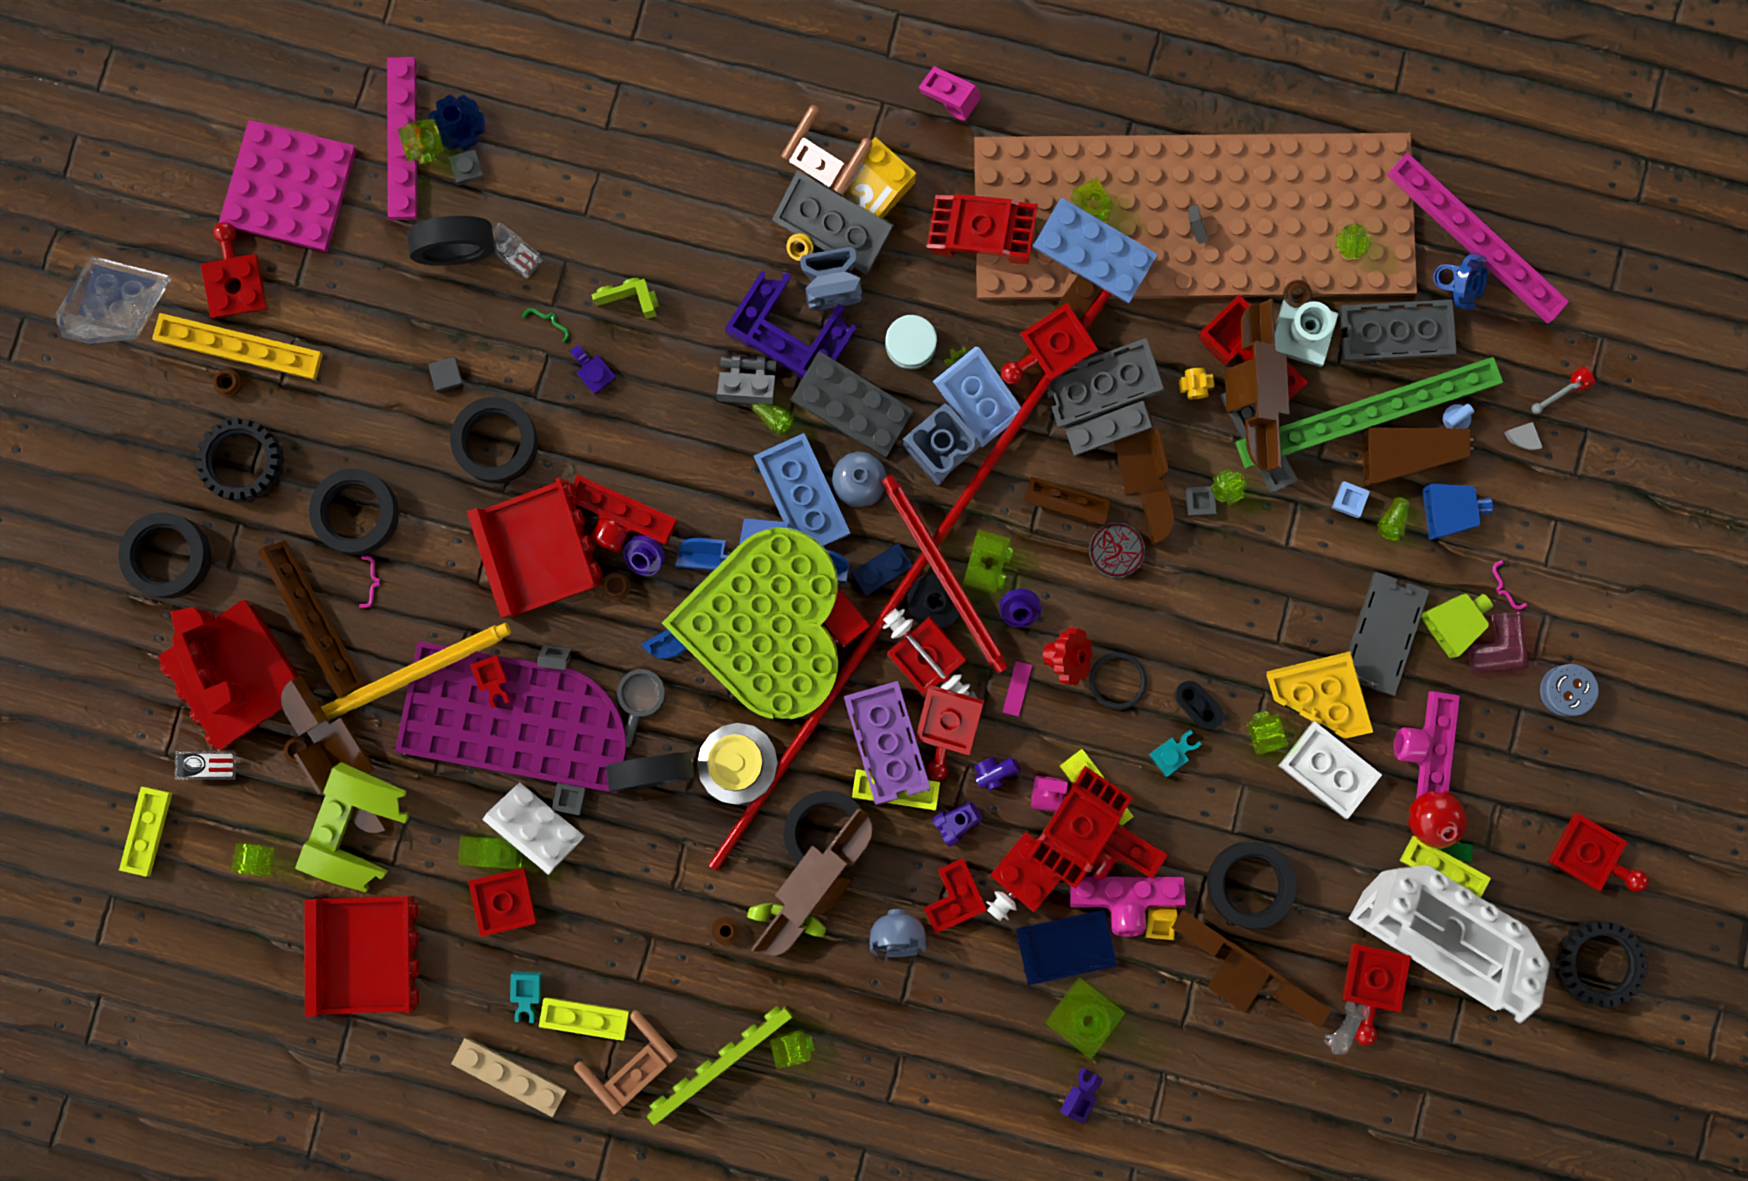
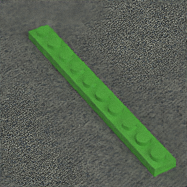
M1491 357L1279 427L1281 457L1498 386L1503 381L1495 359ZM1246 438L1237 441L1236 446L1244 468L1255 466L1248 454Z

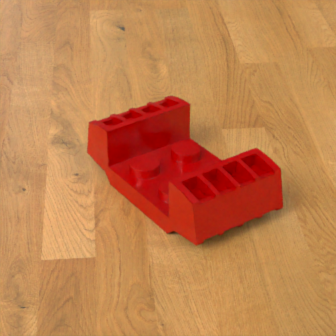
M961 194L954 196L936 195L926 248L934 255L954 257L956 251L1006 256L1009 263L1029 264L1038 204L1018 202L1013 199Z
M195 607L171 611L170 614L175 630L172 642L192 692L201 696L210 714L231 716L248 704V696L245 685L231 681L222 682L218 670L212 667L209 660L211 651L207 643L201 640V638L222 630L214 614Z
M1084 766L1078 772L1069 786V791L1042 834L1035 839L1026 854L1027 857L1075 889L1092 866L1133 799L1132 796L1087 766Z

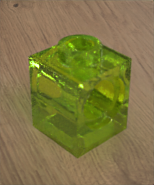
M435 119L411 122L398 129L407 162L419 160L420 164L433 162L436 160L435 155L444 151Z
M1098 177L1072 191L1070 199L1075 206L1102 222L1109 218L1113 204ZM1096 200L1100 207L1098 209H1091L1087 206L1086 201Z
M1269 710L1253 714L1254 720L1246 722L1256 755L1288 746L1279 714L1270 715Z
M236 843L231 872L254 876L269 875L274 847L253 843Z
M804 1029L770 1039L777 1069L810 1061V1053L815 1051L811 1034L805 1035Z

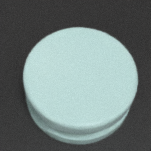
M906 315L898 318L890 325L886 334L885 345L887 354L893 363L904 369H918L925 366L933 358L936 351L937 335L934 327L929 321L917 315Z

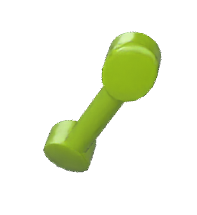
M775 903L756 905L749 908L747 917L769 923L771 914L777 916L783 905ZM810 914L804 922L808 926L804 933L824 937L826 927L814 915Z

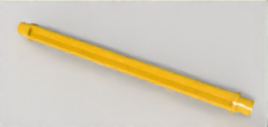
M506 622L499 626L494 625L355 690L342 698L323 705L321 708L330 721L352 709H356L399 689L414 680H418L459 661L476 651L502 641L503 637L511 634V629Z

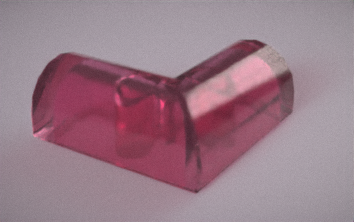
M1523 612L1492 615L1495 643L1475 644L1468 647L1471 673L1529 668Z

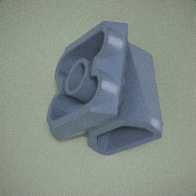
M853 247L812 253L801 257V269L811 280V283L805 288L809 310H827L836 308L838 303L842 306H848L862 300L861 278L850 274L856 263V252Z
M945 403L903 438V447L937 485L941 484L949 472L981 446L975 434L954 410Z

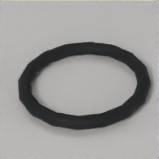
M1114 652L1106 654L1096 661L1091 669L1089 684L1092 694L1099 703L1110 709L1122 710L1130 708L1140 701L1146 690L1147 677L1145 669L1136 658L1126 653ZM1109 659H1127L1140 672V690L1135 698L1127 703H1110L1103 699L1096 689V672L1101 664Z

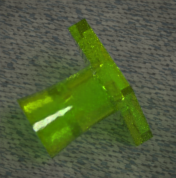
M1078 977L1045 1021V1024L1092 1059L1125 1013ZM1086 1016H1091L1093 1018L1092 1022L1084 1026L1083 1019Z

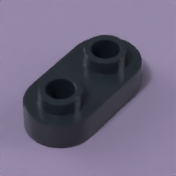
M1185 681L1176 687L1174 692L1176 703L1200 728L1211 730L1217 728L1222 723L1224 718L1222 708L1197 682ZM1186 690L1191 691L1193 694L1190 701L1186 700L1183 696ZM1206 710L1212 713L1210 721H1206L1203 718V713Z

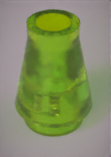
M754 403L752 406V411L758 415L773 434H785L794 421L790 411L775 404Z
M1394 498L1392 505L1377 524L1379 528L1378 534L1381 537L1391 541H1398L1400 536L1404 535L1410 506L1407 500Z

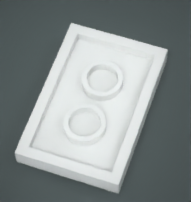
M1316 722L1310 724L1278 765L1344 819H1348L1382 776V774Z
M520 782L488 811L483 818L488 825L548 875L584 838L583 834Z

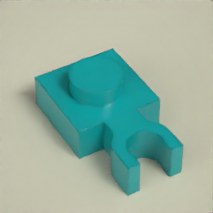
M1191 730L1184 733L1178 743L1173 738H1169L1148 754L1165 777H1168L1189 761L1184 754L1185 752L1195 750L1202 745L1200 741L1196 742L1193 746L1187 744V737L1193 733Z
M513 971L511 973L510 1002L519 1003V1008L515 1012V1022L521 1020V1012L523 1011L529 1014V1023H534L536 1020V1010L533 1007V1003L539 1004L541 1001L542 972Z

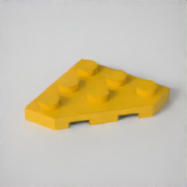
M1351 652L1267 671L1272 695L1277 703L1293 708L1305 718L1334 730L1335 734L1345 739L1373 732Z

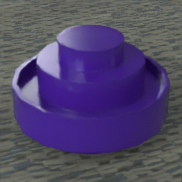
M641 535L635 536L626 544L624 559L634 572L650 576L657 573L663 566L665 553L656 540Z
M1014 589L1006 593L999 604L1001 618L1005 623L1013 627L1029 626L1041 614L1040 599L1034 592L1027 589Z

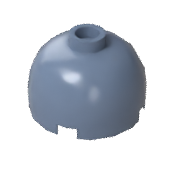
M857 451L847 454L838 461L833 470L832 484L834 492L843 503L850 507L871 506L880 500L885 492L886 487L882 480L887 477V474L880 460L870 453Z
M903 909L889 910L888 915L880 917L871 928L870 953L878 956V951H886V957H907L918 955L919 948L923 952L926 951V935L923 925L914 916L905 914Z

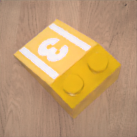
M874 137L871 149L843 196L883 218L915 184L916 172L880 140Z

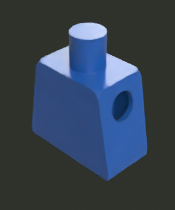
M1429 484L1422 488L1429 540H1435L1475 528L1480 525L1479 515L1492 514L1493 512L1491 498L1477 499L1474 486Z

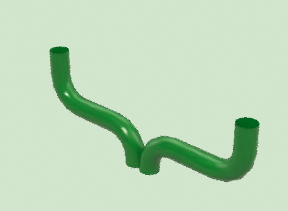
M528 308L524 311L523 318H526L530 312L543 319L552 317L553 325L565 332L562 342H567L570 336L569 331L556 322V315L551 312L548 315H544L534 308Z

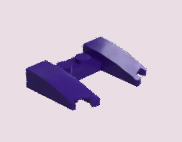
M761 271L726 325V334L749 348L752 346L792 370L800 379H803L818 352H822L837 362L856 330L855 325L848 329L840 315L845 312L843 306L838 303L812 346L809 347L766 321L789 283L791 275L783 273L782 280L765 279V271Z

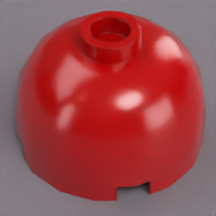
M1444 791V793L1426 792L1419 796L1410 806L1409 821L1407 820L1408 827L1416 839L1426 846L1439 849L1451 847L1464 836L1468 825L1467 813L1459 799L1449 791Z

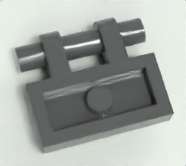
M732 355V358L721 357L720 367L731 369V373H719L717 401L773 405L775 376L765 375V371L776 372L777 361L766 360V357L744 359L741 358V355ZM740 369L756 370V374L740 373Z

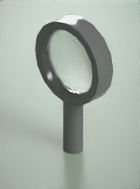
M637 669L631 671L622 678L618 685L617 697L619 704L629 713L625 725L626 747L629 748L631 747L639 718L653 715L661 708L665 701L666 690L663 681L657 674L649 670Z

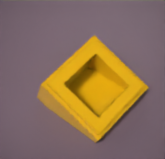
M1147 908L1145 937L1174 940L1175 930L1171 927L1178 917L1176 908Z

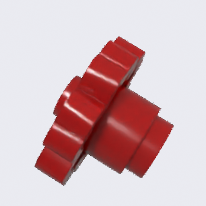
M1069 627L1066 632L1060 633L1057 641L1045 645L1043 661L1054 669L1055 674H1059L1060 683L1077 686L1079 681L1085 680L1090 670L1089 660L1092 657L1091 641L1086 639L1085 630Z

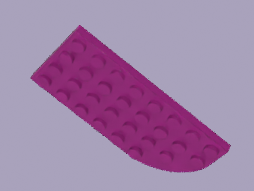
M418 641L413 663L449 646ZM474 652L459 661L409 683L395 752L608 792L609 787L605 766L625 761L627 752L625 728L617 707L609 695L597 683L580 672L568 668L562 670L537 667L535 662L499 656L508 681L502 683L501 686L508 692L511 700L505 703L503 696L496 694L495 701L497 706L491 708L489 703V690H479L470 667L471 663L493 656L492 654Z

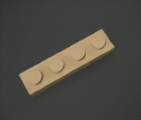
M468 1037L464 1038L451 1063L551 1117L555 1115L567 1092V1089Z

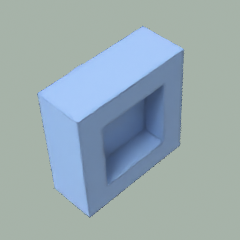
M1343 481L1339 487L1332 509L1359 518L1370 491Z

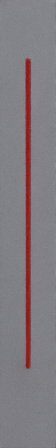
M1103 289L1080 320L1086 331L1112 295ZM1045 373L932 538L938 548L1052 381L1049 380ZM923 552L837 675L830 694L811 713L779 760L775 779L766 793L749 804L708 864L714 870L718 871L883 630V626L886 624L883 619L891 611L898 608L911 586L928 564V560Z

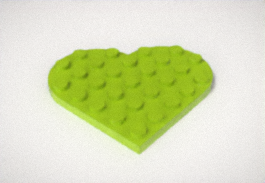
M785 527L769 528L748 537L662 622L742 704L751 711L767 718L794 719L812 712L830 694L837 678V649L830 633L822 624L832 611L838 592L836 568L827 550L816 539L796 529Z

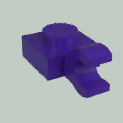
M579 345L570 351L572 356L582 366L576 373L594 395L616 379V376L598 355L591 360Z
M1086 1068L1079 1072V1088L1073 1086L1060 1110L1067 1117L1082 1124L1085 1123L1097 1100L1093 1095L1101 1086L1103 1078L1094 1074L1089 1081L1092 1072Z

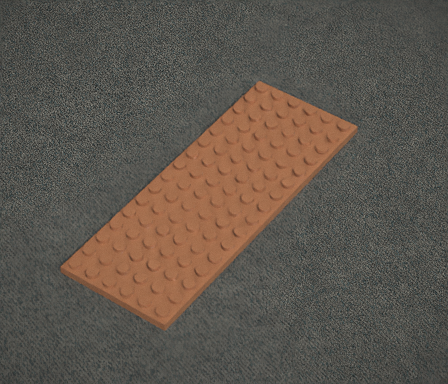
M1410 133L974 137L975 196L1013 199L1018 202L1038 204L1032 246L1062 197L1158 254L1132 299L1236 298L1238 295L1242 298L1283 297L1284 288L1293 280L1305 281L1311 288V297L1414 296L1417 294L1413 199L1386 175L1404 154L1408 152L1411 155ZM1197 204L1208 237V241L1201 244L1196 241L1188 215V207ZM1032 246L1029 264L1009 263L1006 256L976 254L977 300H1060L1078 274L1035 250ZM1295 289L1292 296L1299 297L1301 289ZM1111 295L1109 299L1119 298L1115 297L1114 295Z

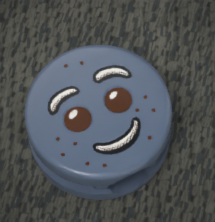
M1566 664L1552 668L1544 675L1540 684V696L1543 704L1552 713L1563 717L1578 716L1588 712L1595 705L1599 694L1598 683L1594 675L1587 668L1577 664Z

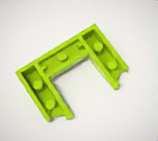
M341 762L332 768L323 792L325 794L324 801L310 838L304 843L295 869L340 886L366 892L370 889L367 883L375 876L382 879L387 875L388 870L339 849L353 809L357 807L376 815L406 823L409 818L408 812H399L398 797H404L406 791Z

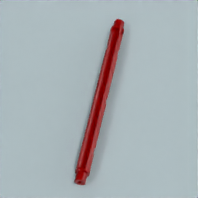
M892 474L884 478L882 482L887 489L886 493L889 495L987 658L988 663L993 665L997 674L1007 669L1008 666L1003 659L1004 655L972 605L901 487V484L897 483Z

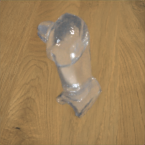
M1348 1001L1346 1003L1345 1011L1348 1014L1340 1029L1334 1035L1329 1034L1325 1036L1330 1041L1324 1040L1328 1046H1331V1051L1334 1055L1342 1056L1351 1048L1361 1021L1370 1014L1366 1005L1359 1004L1356 1008L1354 1002Z

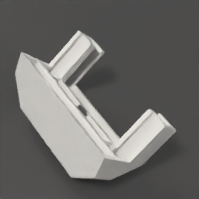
M1428 865L1382 871L1363 891L1349 917V920L1403 954L1411 956V959L1494 1011L1504 1007L1516 1015L1515 1020L1519 1023L1542 1003L1549 962L1529 928Z

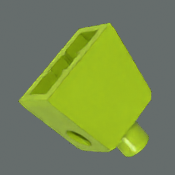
M1465 593L1423 612L1420 618L1448 657L1454 658L1460 656L1488 628L1489 623L1483 614L1493 608V604L1485 594L1472 601L1469 595Z

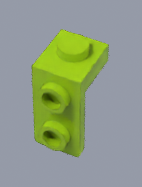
M631 278L624 281V285L614 288L613 286H604L597 289V293L592 294V299L596 306L638 294L645 318L649 319L657 316L654 308L659 307L655 291L649 292L645 279Z

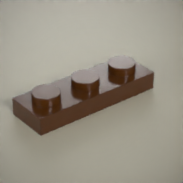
M1030 477L1024 501L1035 506H1043L1059 511L1062 514L1073 515L1102 525L1106 522L1111 501L1034 477Z

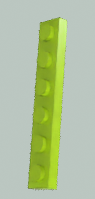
M778 1006L774 1007L764 1016L766 1021L757 1027L754 1023L741 1034L743 1039L734 1045L731 1041L718 1052L721 1056L711 1063L708 1059L695 1070L698 1075L690 1081L685 1077L673 1087L675 1093L667 1099L662 1095L650 1105L652 1111L647 1115L653 1125L657 1124L791 1019L793 1014L788 1007L784 1006L781 1010Z

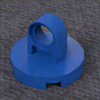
M1472 253L1464 259L1461 266L1443 264L1434 272V283L1441 289L1454 291V302L1458 308L1471 310L1476 306L1473 303L1475 297H1482L1487 283L1488 268L1483 267V263L1487 261V258L1483 255ZM1446 269H1450L1454 273V279L1448 285L1444 284L1441 279L1442 273Z

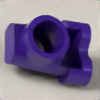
M992 757L974 766L978 774L975 776L978 786L982 789L987 787L988 791L1004 785L1002 779L1022 772L1018 761L1012 757L1000 762L999 765L995 757Z
M969 802L949 813L946 811L939 813L933 817V823L941 832L944 842L951 847L961 841V835L971 827L976 826L982 819V816L975 804Z

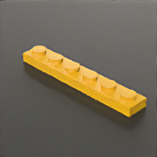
M159 313L152 340L155 342L312 380L317 378L323 356L319 351Z

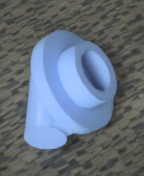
M1455 404L1448 407L1443 414L1445 427L1467 429L1471 423V414L1474 413V409L1469 404L1465 406Z

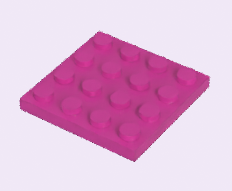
M248 120L219 223L228 222L233 225L235 230L328 252L357 151L356 147Z

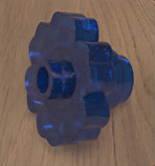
M447 95L444 99L438 100L436 102L437 110L429 113L428 124L430 131L435 134L437 143L450 151L454 150L457 146L465 151L477 145V135L485 132L486 121L483 113L479 111L477 102L469 99L466 95H461L457 100L452 95Z

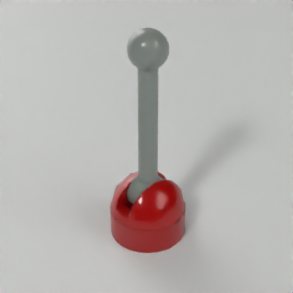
M1585 366L1580 367L1571 375V384L1542 403L1534 404L1531 408L1532 412L1540 414L1544 407L1572 389L1578 391L1589 389L1596 384L1594 376Z

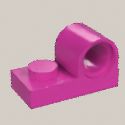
M935 66L918 87L922 94L943 103L947 111L961 121H966L981 100V95L976 85Z
M1035 775L1031 809L1056 812L1062 802L1063 793L1066 794L1068 782L1060 778Z

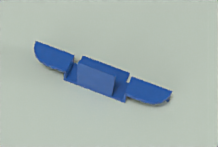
M744 518L739 545L759 531L776 527L788 528L789 524L788 522ZM706 538L684 540L679 545L675 567L714 571L729 556L726 540ZM827 550L834 562L838 582L847 583L849 571L847 559L834 551Z

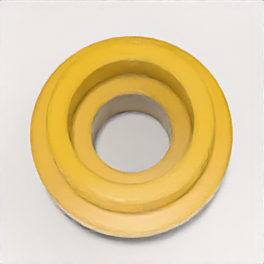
M796 233L788 239L786 248L791 258L800 261L803 255L813 253L814 244L808 235ZM798 242H801V243L804 244V246H805V250H804V251H801V250L798 249V247H797V243H798Z

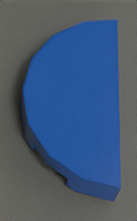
M668 629L641 643L649 654L662 659L680 656L687 650Z

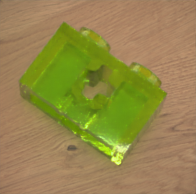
M978 529L962 586L992 595L996 593L997 589L1002 590L1006 578V573H1002L1004 562H1010L1014 548L1009 546L1011 538ZM988 556L993 557L992 562L996 564L990 570L985 569V563L981 562V560H986Z
M460 836L458 865L507 869L521 868L522 852L505 838Z

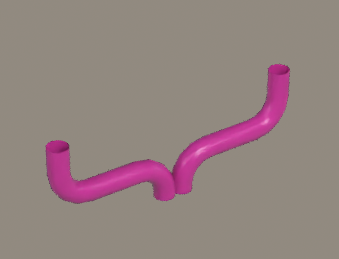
M362 555V560H369L371 562L370 574L375 583L370 587L369 602L367 604H359V608H369L374 601V588L380 586V578L375 577V560L371 556Z
M1500 560L1492 568L1493 574L1499 583L1496 591L1499 595L1504 594L1514 609L1521 610L1527 607V604L1524 603L1517 606L1511 595L1507 591L1501 590L1503 581L1497 572V567L1503 564V561Z

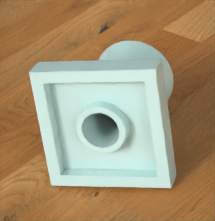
M1283 300L1274 330L1275 350L1278 353L1286 354L1288 358L1322 367L1338 313L1332 312L1326 305L1320 302H1308L1300 308H1294Z

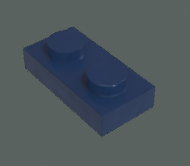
M897 543L852 571L851 574L864 595L868 596L910 570L913 565L900 544Z

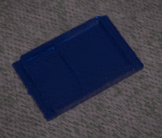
M1105 910L1016 928L1017 944L1020 947L1024 966L1023 972L1026 975L1028 985L1117 966Z

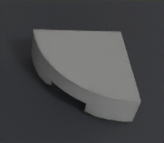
M1533 422L1504 432L1509 442L1522 449L1535 451L1543 448Z

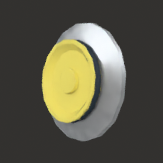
M741 723L722 726L710 734L700 748L697 763L700 781L708 793L721 802L736 805L753 802L766 793L775 779L778 765L775 747L768 736L752 725Z

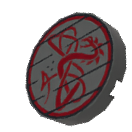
M1110 523L1102 526L1093 535L1089 543V556L1093 567L1100 574L1109 578H1122L1131 575L1140 567L1144 559L1145 545L1141 535L1133 527L1124 523Z

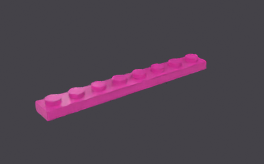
M1408 152L1386 174L1471 254L1485 256L1487 261L1483 265L1547 324L1553 321L1569 302Z

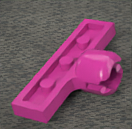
M1430 691L1428 693L1424 728L1404 727L1396 733L1393 743L1396 758L1419 765L1416 799L1429 791H1434L1435 793L1449 791L1459 695Z
M1083 877L1076 889L1070 885V907L1108 908L1111 912L1112 932L1119 936L1132 937L1143 934L1146 929L1145 910L1147 908H1184L1185 906L1184 877H1153V879L1150 877H1106L1104 879Z

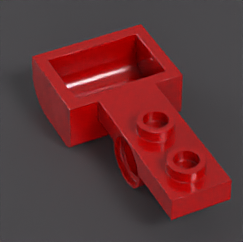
M1240 295L1230 302L1198 334L1200 342L1224 366L1236 355L1244 362L1253 359V351L1242 349L1241 318L1245 309L1250 307V305ZM1287 362L1288 395L1290 400L1308 382Z

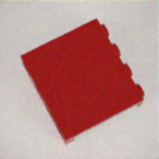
M556 478L555 483L485 509L475 508L467 511L500 618L511 619L602 586L600 581L602 571L599 564L594 562L591 553L594 550L593 543L590 537L585 535L583 529L585 519L581 510L577 509L574 501L576 498L575 488L566 479Z
M245 599L216 617L222 630L201 638L202 642L207 643L211 651L209 660L212 667L218 670L222 682L231 681L245 685L248 704L231 716L210 714L201 696L192 692L174 645L157 656L162 663L159 665L162 673L168 679L171 678L177 686L174 689L175 693L181 701L187 702L192 710L189 712L191 718L197 725H202L206 731V741L213 749L217 748L220 751L229 750L230 744L283 710L281 705L283 689L289 681L300 676L254 604Z
M414 895L304 900L305 1017H316L323 1014L405 1012L406 1014L415 1011V1006L419 1005L420 994L419 989L415 988V977L419 975L418 959L415 960V948H418L419 933L415 931L414 919H418L419 905L418 902H414Z

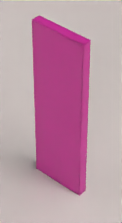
M1018 661L1015 662L1003 713L1019 717L1032 665Z

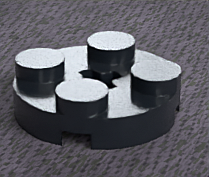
M935 573L921 577L911 586L907 597L908 611L917 624H921L931 616L941 629H945L957 620L960 614ZM938 594L941 596L940 601L943 603V606H937L935 609H932L927 598Z

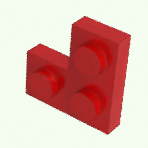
M963 858L937 869L949 896L923 907L935 934L987 911Z

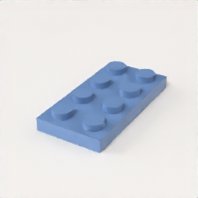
M1062 197L1032 246L1035 250L1127 304L1131 301L1158 255Z
M805 433L754 455L783 522H788L789 524L788 528L796 529L812 536L823 547L851 535Z

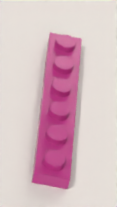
M415 57L387 58L388 218L390 220H418L417 61Z

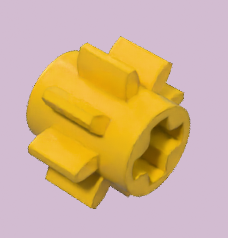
M1205 368L1186 370L1185 377H1181V380H1179L1180 393L1187 392L1188 399L1190 400L1208 397V390H1213L1212 388H1214L1213 374L1206 375Z

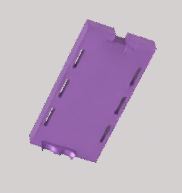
M898 681L844 696L875 806L897 800L896 794L906 791L908 796L929 791L930 785ZM900 702H901L902 709H903V712H904L905 717H902L901 710H900V707H899V704H898V703H900ZM853 716L856 718L859 730H856ZM907 729H909V732H910V735H911V738H912V742H913L912 744H910V740H909V737H908V734H907ZM862 742H863L864 749H865V752H866L867 757H864V753H863V750H862V747H861V743H862ZM914 756H917L921 771L918 770ZM869 769H871L875 784H872Z

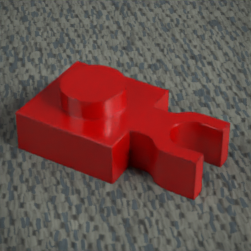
M498 654L470 664L479 690H489L491 708L497 706L495 701L496 694L502 695L505 703L510 702L511 699L508 692L501 686L502 683L508 681Z

